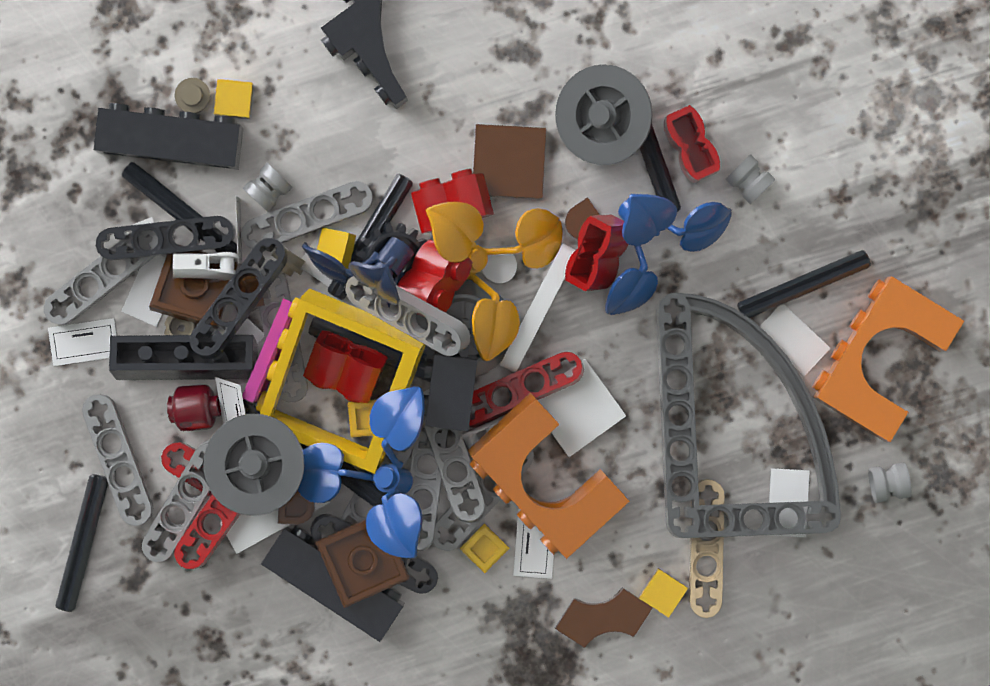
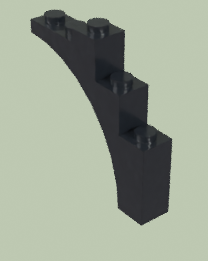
M343 0V1L347 4V3H348L349 1H351V0ZM352 0L354 4L321 27L325 35L321 42L332 57L339 54L343 60H346L356 53L357 57L353 59V62L364 77L371 74L379 84L374 88L377 95L385 105L392 102L395 108L398 109L408 99L392 73L385 53L381 28L382 0Z

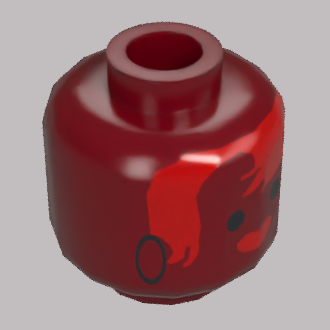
M206 384L177 387L173 395L168 397L167 401L169 421L171 424L175 423L180 431L211 429L216 421V417L221 416L218 395L215 396L211 387Z

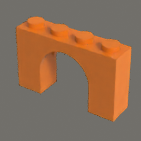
M892 276L886 277L884 282L879 279L868 295V298L872 299L865 312L860 309L849 326L853 329L847 342L841 340L831 355V358L835 361L828 372L822 370L812 388L817 390L813 396L814 399L884 442H891L909 412L878 394L865 380L861 360L866 344L880 331L888 328H897L912 334L939 352L947 351L964 323V320Z
M529 393L468 449L473 458L469 464L482 479L488 475L497 484L493 490L506 504L513 501L519 507L520 511L516 515L530 530L536 526L544 534L540 541L553 555L559 551L567 559L630 501L601 469L572 495L560 501H540L524 491L521 481L524 460L533 448L560 425L532 393Z

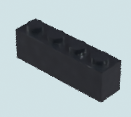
M109 103L108 109L98 108L93 150L100 154L239 170L244 128L240 124H235L236 118L227 116H214V121L200 120L201 114L180 111L179 117L165 116L164 109L144 107V113L130 112L129 105Z
M190 335L110 336L109 371L116 380H215V377L220 379H249L258 359V344L254 335H234L223 352L212 360H204L195 354L190 346ZM213 335L209 338L203 336L200 338L201 350L206 346L212 348L215 345L212 340Z
M297 525L294 526L293 530L288 526L285 527L261 565L381 642L404 607L405 603L399 600L402 594L391 587L344 608L317 545L310 542L313 538L311 534Z

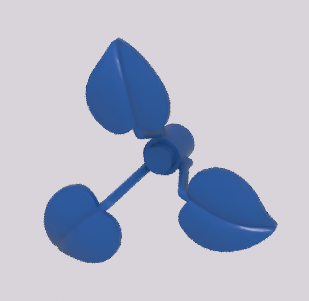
M630 194L629 198L619 207L618 215L624 221L622 228L623 239L627 244L635 247L640 267L639 270L636 268L625 270L615 280L606 300L605 312L615 315L639 308L656 291L658 277L654 272L647 271L648 264L641 245L651 241L654 236H659L660 231L668 229L674 234L682 236L680 246L683 250L689 252L700 251L712 245L724 233L731 219L732 209L718 202L702 204L687 216L684 221V228H678L672 224L677 215V208L672 201L656 195Z
M420 387L388 392L377 399L371 409V431L375 436L384 438L381 446L393 464L380 466L375 474L341 469L344 460L342 450L329 443H316L303 450L304 474L298 488V492L306 500L314 503H326L339 493L341 489L340 476L374 481L376 487L387 494L382 497L383 504L372 507L367 514L366 529L368 536L384 552L393 556L410 559L417 557V546L423 521L422 511L419 503L411 496L406 495L413 485L412 474L408 469L403 468V461L397 459L390 446L395 450L405 451L419 437L425 407L424 394Z

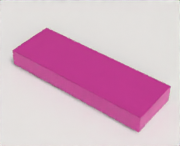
M283 298L243 392V399L252 403H258L262 392L267 391L270 381L266 379L268 370L274 360L278 361L282 351L277 348V344L285 328L289 329L292 318L288 317L292 304L289 300Z

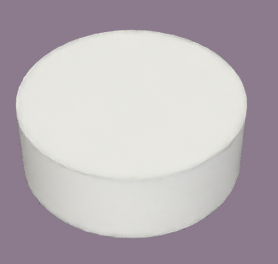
M513 254L488 255L487 265L482 271L489 281L503 284L514 277L517 270V261Z

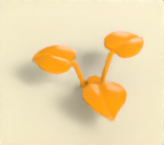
M445 202L427 208L426 213L431 223L433 241L438 253L444 260L449 262H460L469 257L473 264L467 279L472 280L491 296V299L483 298L479 300L472 314V331L477 351L482 360L490 361L508 348L515 340L519 331L520 318L514 303L508 300L499 301V294L476 276V273L486 267L488 255L517 254L522 252V260L526 267L538 269L547 266L556 257L561 247L563 237L562 223L559 217L548 210L540 208L531 209L520 217L516 225L515 236L519 246L482 248L474 242L482 235L484 229L482 216L475 207L461 202Z

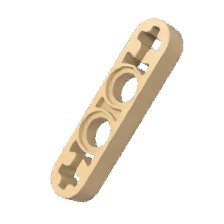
M710 479L698 482L699 492H703L706 485H711V490L717 492V498L711 499L710 505L724 504V490L719 483ZM699 498V505H705V501ZM718 511L717 517L709 516V521L715 523L717 531H722L724 529V513ZM714 537L708 541L700 538H690L689 603L693 612L703 618L713 617L720 611L722 606L724 537ZM703 556H711L716 561V570L709 576L699 574L696 568L697 561ZM696 580L706 583L716 580V587L709 586L708 594L711 598L715 599V604L709 605L708 611H703L702 606L696 604V598H702L703 586L695 587Z

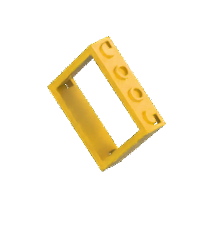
M309 288L300 298L295 297L290 306L288 317L292 318L289 329L285 328L279 338L277 348L282 351L278 361L274 360L268 370L266 379L271 381L268 391L262 392L256 405V411L283 422L293 431L300 443L306 446L316 443L335 445L342 450L344 455L343 461L375 474L386 455L381 446L384 438L373 435L370 446L367 448L276 410L308 314L403 352L389 392L411 387L426 345L364 310Z

